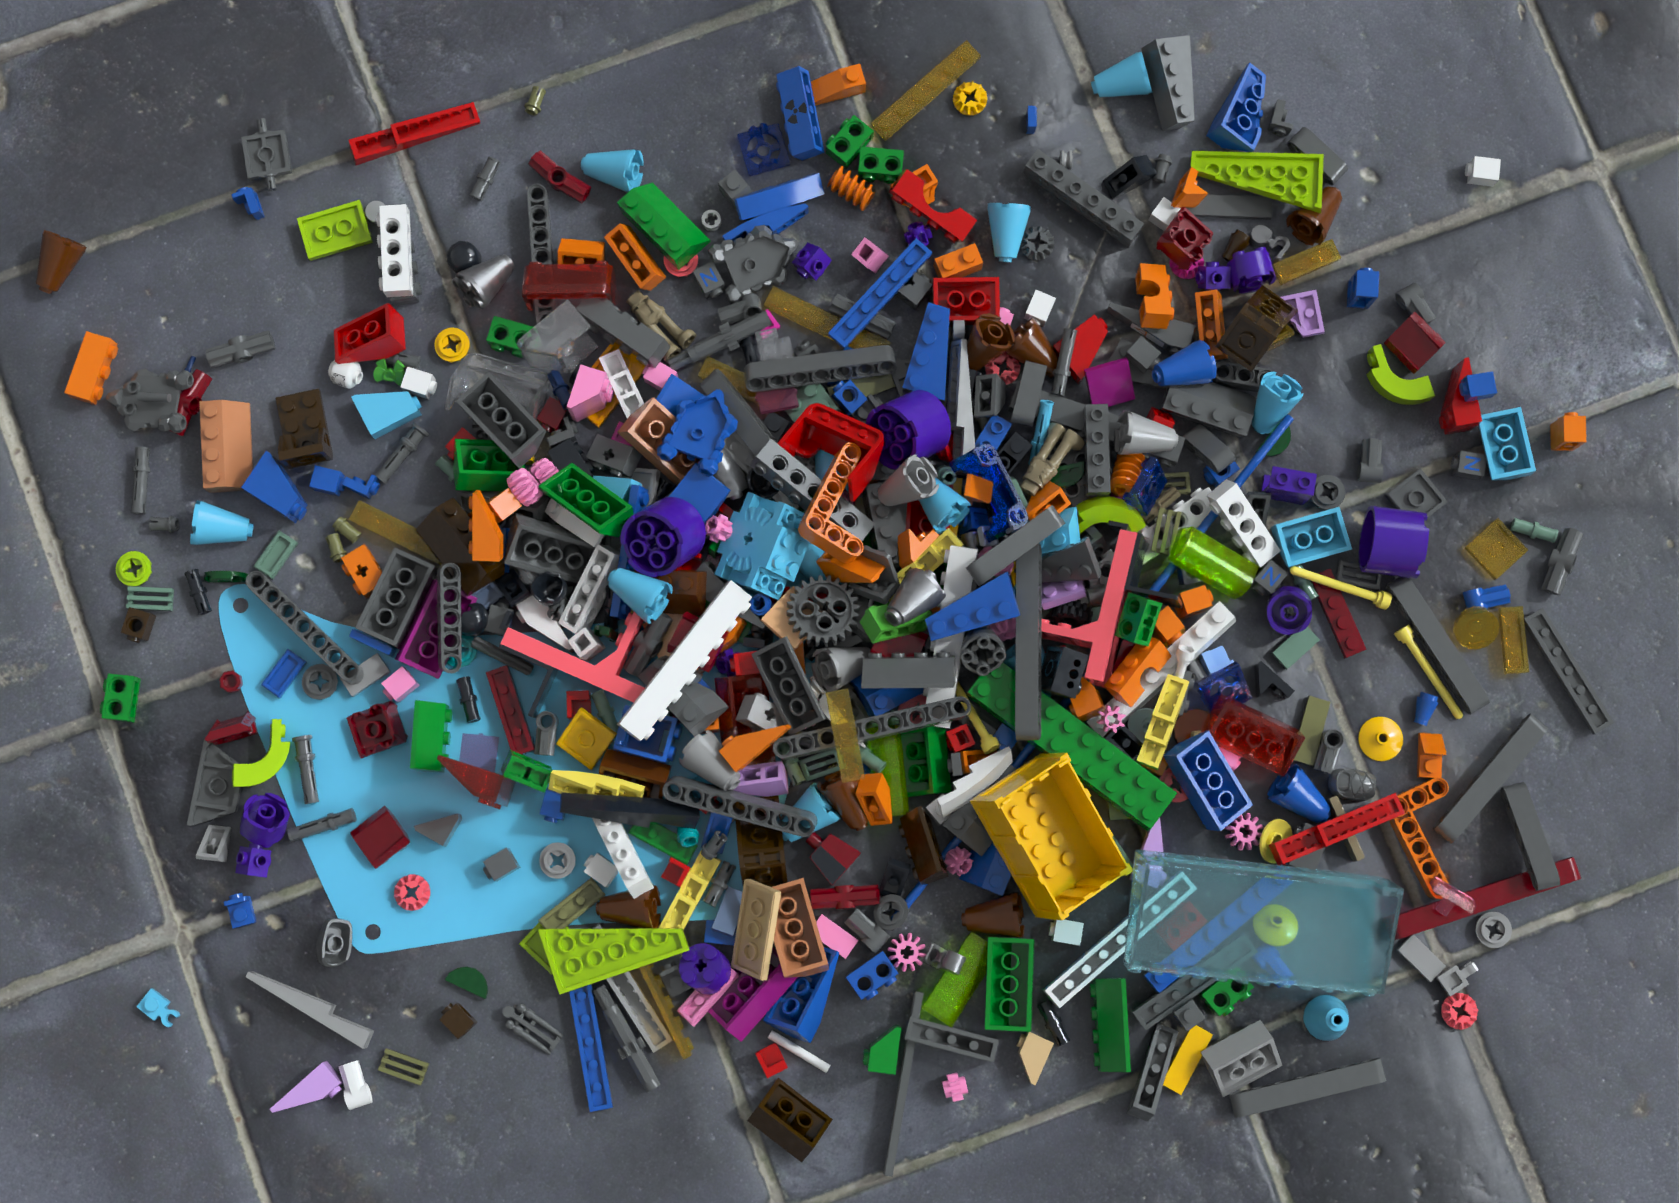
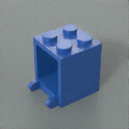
M625 705L622 711V717L631 706ZM665 716L661 722L658 720L652 726L655 730L647 740L643 738L641 741H638L619 726L613 749L669 765V762L675 759L677 749L674 747L676 739L680 740L683 727H681L677 718ZM664 730H667L669 735L664 752H660L659 748Z

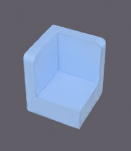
M1223 646L1199 655V660L1207 676L1235 664L1233 660H1229Z

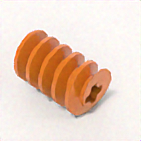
M844 166L839 167L829 180L827 188L831 185L832 192H836L839 189V197L846 194L845 200L847 202L853 199L852 204L854 206L860 204V210L864 211L875 195V192H872L873 185L870 184L865 188V179L858 183V175L851 179V171L849 170L843 174Z
M1143 453L1117 454L1110 480L1111 492L1114 495L1124 499L1134 497L1143 462L1145 461Z

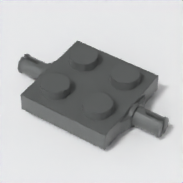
M261 118V120H256L259 132L241 137L247 178L249 181L266 179L267 191H272V189L276 191L275 178L280 175L292 174L285 130H267L266 119Z

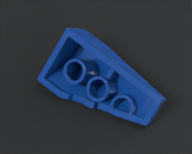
M1248 63L1215 116L1206 136L1221 148L1253 152L1262 131V128L1259 126L1260 118L1263 117L1261 102L1264 98L1266 75L1262 71Z
M862 674L851 681L869 717L884 714L922 694L924 688H861Z

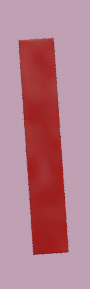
M474 102L391 124L389 129L349 139V147L355 165H359L480 124V119Z
M1393 793L1269 844V848L1277 866L1283 865L1401 816L1405 812L1397 794Z

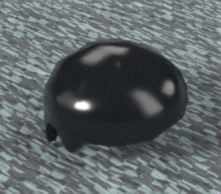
M468 241L456 242L451 245L446 253V261L456 273L481 263L480 252Z
M753 468L748 471L746 482L751 493L762 498L773 497L780 491L775 489L763 476L755 473Z
M547 571L535 578L530 590L539 603L546 606H554L562 602L566 596L568 586L559 574L553 575Z
M471 603L468 606L472 609L463 612L461 617V635L479 636L484 632L488 624V614L485 606L482 604Z

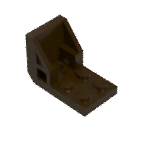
M1262 285L1246 302L1215 347L1252 372L1281 331L1297 313L1298 309Z
M320 389L276 397L283 434L279 437V461L288 469L333 460Z
M779 795L759 797L779 803ZM735 803L739 810H745L742 803ZM757 808V812L761 816H767L764 809ZM735 819L742 886H744V879H752L769 887L787 883L782 831Z

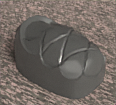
M1338 768L1329 775L1328 788L1332 796H1338L1339 799L1365 801L1373 798L1375 795L1376 777L1371 773L1357 769Z
M328 918L320 929L316 943V959L321 966L331 968L337 967L349 959L352 948V925L348 920Z

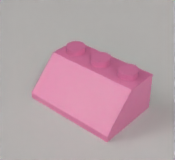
M580 365L567 404V409L574 421L579 422L604 409L607 402H611L614 390H612L607 373Z

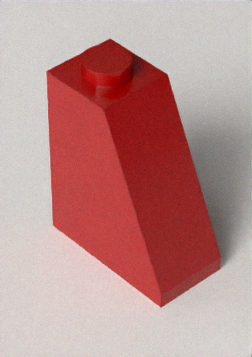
M1095 314L1074 329L1078 331L1069 372H1071V376L1077 384L1082 382L1085 376L1084 369L1090 367L1108 333V327L1104 320L1097 318ZM1062 339L1052 347L1058 357Z

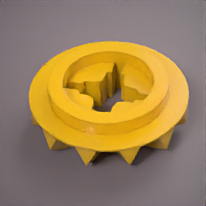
M973 81L963 82L956 88L953 94L954 106L964 115H976L985 108L987 93L981 84H976ZM975 92V101L970 100L965 104L967 98L965 94L971 95Z
M447 328L437 335L435 350L442 360L452 363L461 361L463 357L467 356L470 343L464 331L458 328ZM448 338L453 340L454 343L458 342L456 353L451 348L447 349L450 345Z

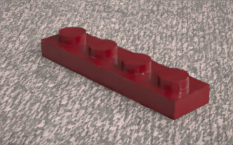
M1331 568L1318 573L1335 579ZM1311 581L1316 593L1319 595L1317 598L1344 659L1366 650L1341 591Z
M505 665L486 672L510 749L522 755L534 751L535 746L509 666Z

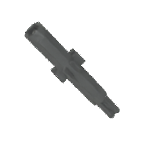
M766 311L757 313L732 326L727 322L719 326L720 332L687 348L686 351L667 361L671 369L677 370L727 347L732 351L740 347L739 341L772 325Z
M605 985L594 990L593 993L603 1010V1014L621 1046L617 1050L621 1059L623 1060L627 1057L646 1093L661 1085L642 1048L646 1047L642 1037L635 1038L618 1005H615Z

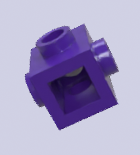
M807 242L803 249L797 253L792 263L797 268L796 272L802 278L817 280L832 260L820 247Z
M1215 261L1206 262V266H1198L1195 276L1198 288L1205 289V291L1216 289L1219 291V289L1231 288V266L1219 265V262Z
M249 843V847L240 846L236 857L235 873L267 878L268 868L271 864V851L263 850L261 845Z

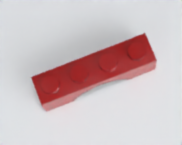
M908 169L903 170L889 190V193L893 195L891 198L900 205L904 203L909 206V211L916 217L920 218L922 216L927 219V224L935 230L940 229L945 232L944 237L953 243L956 241L963 242L977 219L960 207L949 213H940L933 210L924 198L923 188L925 181Z

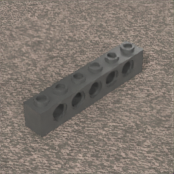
M1037 149L1025 165L1024 175L1129 248L1144 226L1143 222L1041 150Z
M772 439L766 443L749 464L755 473L767 479L775 489L780 490L792 503L797 504L805 511L813 499L808 493L814 497L822 481ZM840 496L829 518L831 522L856 536L861 541H863L875 525L873 521L842 496Z

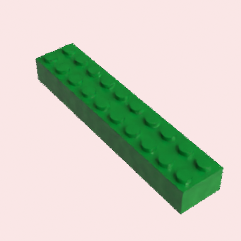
M1002 663L999 668L989 672L988 675L980 676L966 696L1015 732L1016 672ZM1041 691V739L1026 741L1042 753H1068L1071 759L1070 763L1083 784L1146 831L1151 830L1177 792Z

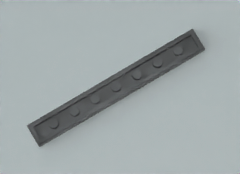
M915 991L913 993L910 1017L920 1018L923 992ZM905 1040L883 1174L893 1177L915 1042Z

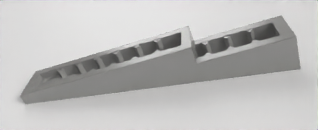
M960 339L951 343L947 413L951 423V430H954L951 468L956 475L962 476L977 474L966 339Z
M598 923L597 925H595V926L592 927V928H603V927L601 926L600 923ZM630 971L606 979L653 1053L673 1041Z
M254 971L247 972L246 978L362 1049L368 1047L374 1030L333 1014L336 1007L335 1004Z

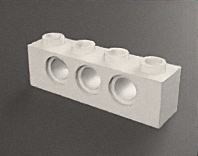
M406 204L379 206L380 213L376 214V221L381 235H377L378 248H381V256H378L379 269H382V277H379L380 291H383L386 297L413 296L410 211ZM392 226H398L397 232L393 234L388 233ZM394 247H398V248H399V251H398L397 254H395V255H390V254H389V252H390V250H391L392 248H394ZM393 269H400V273L397 276H390Z
M1226 479L1206 496L1210 501L1209 507L1215 514L1220 516L1222 519L1220 521L1221 525L1225 530L1230 531L1233 536L1231 538L1233 543L1244 552L1242 556L1247 563L1262 567L1281 551L1237 483ZM1233 504V508L1229 512V507ZM1244 521V525H1243V527L1240 529V525H1241V523Z
M597 544L558 624L575 634L584 627L591 628L605 601V587L609 585L608 576L613 570L618 568L619 551L607 545Z
M592 818L632 897L635 899L653 889L654 886L623 824Z

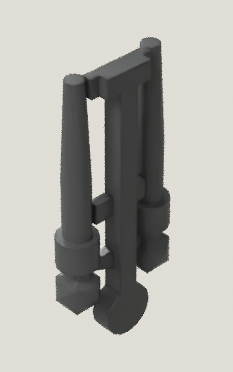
M523 1003L517 1006V1011L522 1013L520 1016L515 1013L512 1006H505L503 1015L507 1018L513 1017L516 1020L515 1024L512 1020H508L505 1023V1027L512 1029L514 1034L520 1035L550 1055L563 1037V1034L536 1015L532 1009H527ZM524 1014L528 1019H532L531 1023L523 1019ZM536 1022L557 1036L556 1039H551L534 1027ZM521 1023L522 1025L527 1027V1029L524 1031L523 1028L518 1024ZM529 1032H534L551 1044L549 1049L529 1035Z

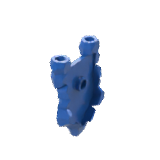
M716 389L708 396H703L695 400V402L693 400L680 401L676 407L677 416L670 428V433H667L662 438V444L657 447V455L662 460L670 461L679 451L687 454V459L695 461L696 458L700 459L698 470L708 477L716 474L718 463L722 461L723 457L721 451L725 446L724 440L737 430L738 424L737 419L732 414H729L728 407L724 404V393L720 389Z

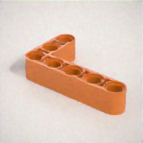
M855 443L845 444L835 454L798 527L801 537L843 563H851L864 549L863 543L859 538L829 520L848 482L847 477L855 469L861 457V450ZM828 535L831 536L834 541H831Z
M1443 778L1427 780L1398 794V799L1405 814L1389 820L1425 894L1431 899L1447 897L1450 893V886L1413 811L1444 797L1448 793L1449 786ZM1434 782L1440 786L1438 794L1432 791V784ZM1413 792H1417L1420 795V802L1418 804L1412 801ZM1404 822L1410 824L1411 830L1408 834L1402 830ZM1415 842L1421 846L1419 854H1415L1412 850V845ZM1426 862L1431 866V872L1428 875L1422 869L1423 864ZM1435 883L1441 886V893L1439 895L1433 892Z

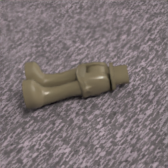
M637 290L627 299L626 302L630 305L631 312L635 314L638 321L662 336L670 345V349L663 357L665 362L680 354L681 349L657 326L659 322L673 336L682 349L688 348L696 338L697 334L693 330L687 329L683 331L665 313V308L651 300L648 295L644 296Z
M1050 423L1047 430L1048 436L1038 454L1031 459L1027 472L1022 477L1023 483L1020 485V488L1023 492L1035 496L1038 490H1042L1043 486L1057 475V469L1066 454L1071 449L1079 451L1085 445L1084 440L1071 429L1066 431L1061 424ZM1061 441L1051 459L1046 460L1056 443Z

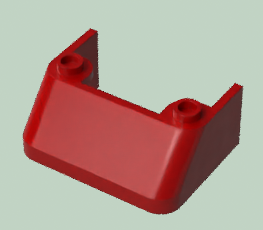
M814 403L805 409L777 444L793 457L798 455L803 458L813 457L820 449L835 456L847 443L858 445L861 450V457L855 469L847 477L850 501L854 502L874 477L884 445V435L877 428L823 404Z

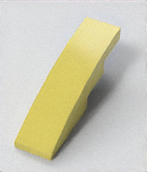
M948 528L913 563L897 573L900 584L910 569L918 568L924 571L929 569L934 572L944 563L946 549L950 550L951 545L962 547L964 544Z
M1170 674L1167 675L1145 734L1143 745L1137 757V763L1156 770L1159 769L1189 681Z
M552 770L548 789L560 794L564 792L643 797L645 786L600 774Z
M700 851L659 928L685 929L722 860L718 858L708 860L702 856Z

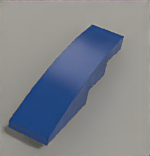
M813 173L797 180H790L776 186L763 188L736 198L734 201L739 219L745 220L824 194L819 173Z
M805 203L762 214L722 236L723 241L730 239L734 241L740 237L744 238L755 226L760 225L768 227L772 231V235L780 234L809 213L808 205Z

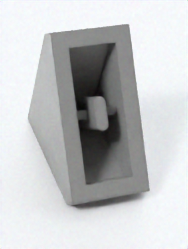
M208 825L197 851L196 859L227 862L231 827Z

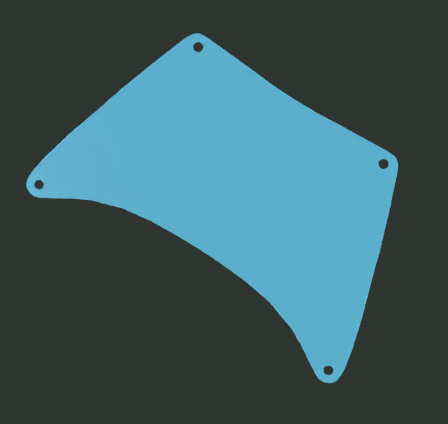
M798 571L794 582L787 580L785 587H802L801 583L803 580L807 584L810 581ZM246 584L233 585L221 594L218 602L219 617L227 650L235 672L242 676L243 685L241 691L250 714L256 717L257 730L266 753L270 745V720L282 719V724H285L286 727L285 738H281V742H290L289 753L283 766L275 775L295 825L299 826L321 819L332 812L335 814L353 808L355 811L356 822L348 823L338 827L337 830H327L302 840L338 919L348 920L351 923L352 945L358 951L365 954L391 952L511 931L533 929L539 923L538 920L591 878L584 872L586 869L584 863L591 854L595 856L598 853L614 864L592 818L566 813L564 821L558 820L557 824L545 821V816L540 815L545 792L502 775L501 768L511 749L486 672L506 664L477 650L476 658L470 665L461 667L459 671L452 674L443 671L440 678L437 679L395 660L399 649L395 648L396 652L392 658L349 637L352 629H356L355 627L330 622L303 611L358 665L378 653L390 670V673L355 697L351 696L341 681V677L336 673L338 679L337 690L331 697L322 700L313 699L304 692L302 677L309 667L316 664H327L263 603ZM742 588L752 597L758 594V592ZM271 595L270 602H275L278 598ZM238 598H244L248 602V609L243 613H238L233 608V603ZM293 608L286 610V618L292 616ZM618 620V628L615 631L619 634H624L627 628L624 620ZM304 623L301 626L300 631L302 633L309 629V623ZM604 623L592 624L590 629L594 631L595 625L604 626ZM643 625L641 626L639 633H640L642 630H644ZM562 628L568 639L575 635V633L567 628ZM539 632L522 633L579 658L575 651L569 652ZM775 633L773 643L780 639ZM499 635L472 636L473 639L480 637L497 647L500 646L503 636ZM606 636L599 637L606 648L586 662L592 665L601 662L617 650L618 646L615 645V642L609 641L610 639L606 638ZM318 639L316 642V647L319 648L323 646L325 639ZM739 642L735 643L730 647L733 649V653L751 652L762 649L743 646V644ZM461 645L462 652H465L466 650H469V649L463 648L462 645ZM632 646V649H631V651H630V653H629V655H628V657H627V660H628L630 654L632 653V651H633V649H634V646ZM289 649L307 663L283 696L278 698L261 684L286 650ZM804 652L805 673L810 683V678L814 676L812 663H815V658L813 661L805 657ZM335 653L332 656V663L339 661L340 653ZM656 655L654 658L651 659V661L649 662L648 666H649L653 661L655 662V659L658 658L657 655ZM527 661L534 666L530 675H525L510 666L509 669L535 746L536 718L528 716V713L548 670ZM446 663L445 665L447 669H452L454 667L449 665L448 663ZM403 666L420 685L401 702H397L395 699L392 700L398 706L397 710L403 728L408 735L407 740L400 745L365 758H360L347 717L353 713L369 709L374 704L390 701L383 693L385 687L381 683ZM716 666L712 667L709 673L706 671L702 673V679L729 707L718 717L720 732L714 733L720 744L722 745V742L731 735L736 737L757 732L735 720L744 696L760 693L765 695L771 703L774 702L773 699L763 690L760 691V687L745 675H735L728 678L727 674H721ZM624 668L622 669L619 677L644 688L646 687L638 677L629 674ZM558 670L539 712L549 711L557 715L559 724L556 731V742L571 722L567 718L566 691L589 690L593 694L602 690V688L561 670ZM320 673L319 680L311 683L319 685L321 691L322 684H326L329 681L322 679ZM466 676L471 678L474 695H477L478 699L476 704L481 720L474 723L466 722L464 708L459 701L461 696L456 680ZM604 690L610 707H613L615 710L613 712L617 722H619L625 705L631 706L633 702ZM591 697L592 715L603 723L602 719L597 716L599 712ZM415 700L444 703L449 705V709H452V721L448 723L447 732L451 734L450 745H446V754H449L448 768L445 767L444 773L416 771L410 768ZM546 715L542 719V725L545 728L550 727L553 723L550 715ZM681 723L680 725L683 729L680 740L676 739L674 747L677 749L675 759L669 762V765L672 766L670 778L673 776L689 778L694 774L679 763V757L682 760L684 757L682 753L684 747L694 738ZM664 730L659 748L660 752H664L669 735L667 730ZM312 735V753L315 754L313 767L319 802L304 803L299 762L295 760L297 755L295 742H292L293 737ZM614 740L607 749L614 750ZM556 742L554 756L534 754V751L523 754L551 766L552 770L578 771L599 774L600 764L604 757L603 754L594 769L590 770L556 745ZM774 743L748 765L781 761L773 752ZM788 775V788H789V784H790V781H791L790 778H789V775ZM670 785L671 789L674 792H679V787L677 785ZM787 794L779 795V803L785 804ZM718 797L717 800L720 803L723 802V800L720 797ZM385 805L408 834L410 843L404 850L398 851L386 863L375 869L350 832ZM700 811V818L696 825L699 833L698 843L696 844L698 847L687 865L691 868L702 850L701 844L711 812H708L706 815ZM454 814H461L462 816L460 824L446 847L415 831L414 828L416 825ZM735 820L731 824L723 853H718L716 857L722 861L712 878L717 876L723 861H726L730 865L736 866L727 883L728 887L743 892ZM658 823L677 834V826ZM623 824L652 884L658 887L661 906H657V914L661 913L660 922H662L676 894L680 890L678 886L661 877L671 856L629 834L628 832L632 825ZM557 842L568 845L576 856L575 867L571 874L560 879L547 876L542 871L539 862L543 849L549 844ZM506 847L510 848L521 868L499 881H494L493 878L489 880L483 871L485 867L483 861ZM551 853L554 859L551 868L556 865L564 868L565 866L561 860L565 853L559 857ZM619 872L608 888L593 879L605 893V896L628 890ZM411 874L423 877L430 886L429 901L424 907L415 911L403 909L394 898L395 886L399 879ZM710 881L689 921L715 920L726 890L723 891L716 904V908L703 902L712 885ZM407 887L408 894L405 899L414 897L418 900L415 894L418 887L413 889ZM594 904L570 925L615 922L602 920L597 915L596 904ZM371 924H376L381 930L380 936L375 940L368 939L365 934L366 928Z

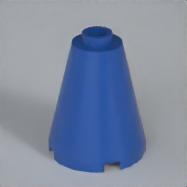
M1202 340L1195 341L1156 364L1152 371L1154 382L1158 383L1159 386L1208 384L1213 382L1212 379L1216 378L1217 367L1214 355L1210 356L1207 351L1210 349L1209 345Z
M1291 764L1284 769L1286 774L1282 778L1278 775L1271 784L1267 793L1268 799L1315 823L1326 821L1331 814V807L1301 767L1297 764Z

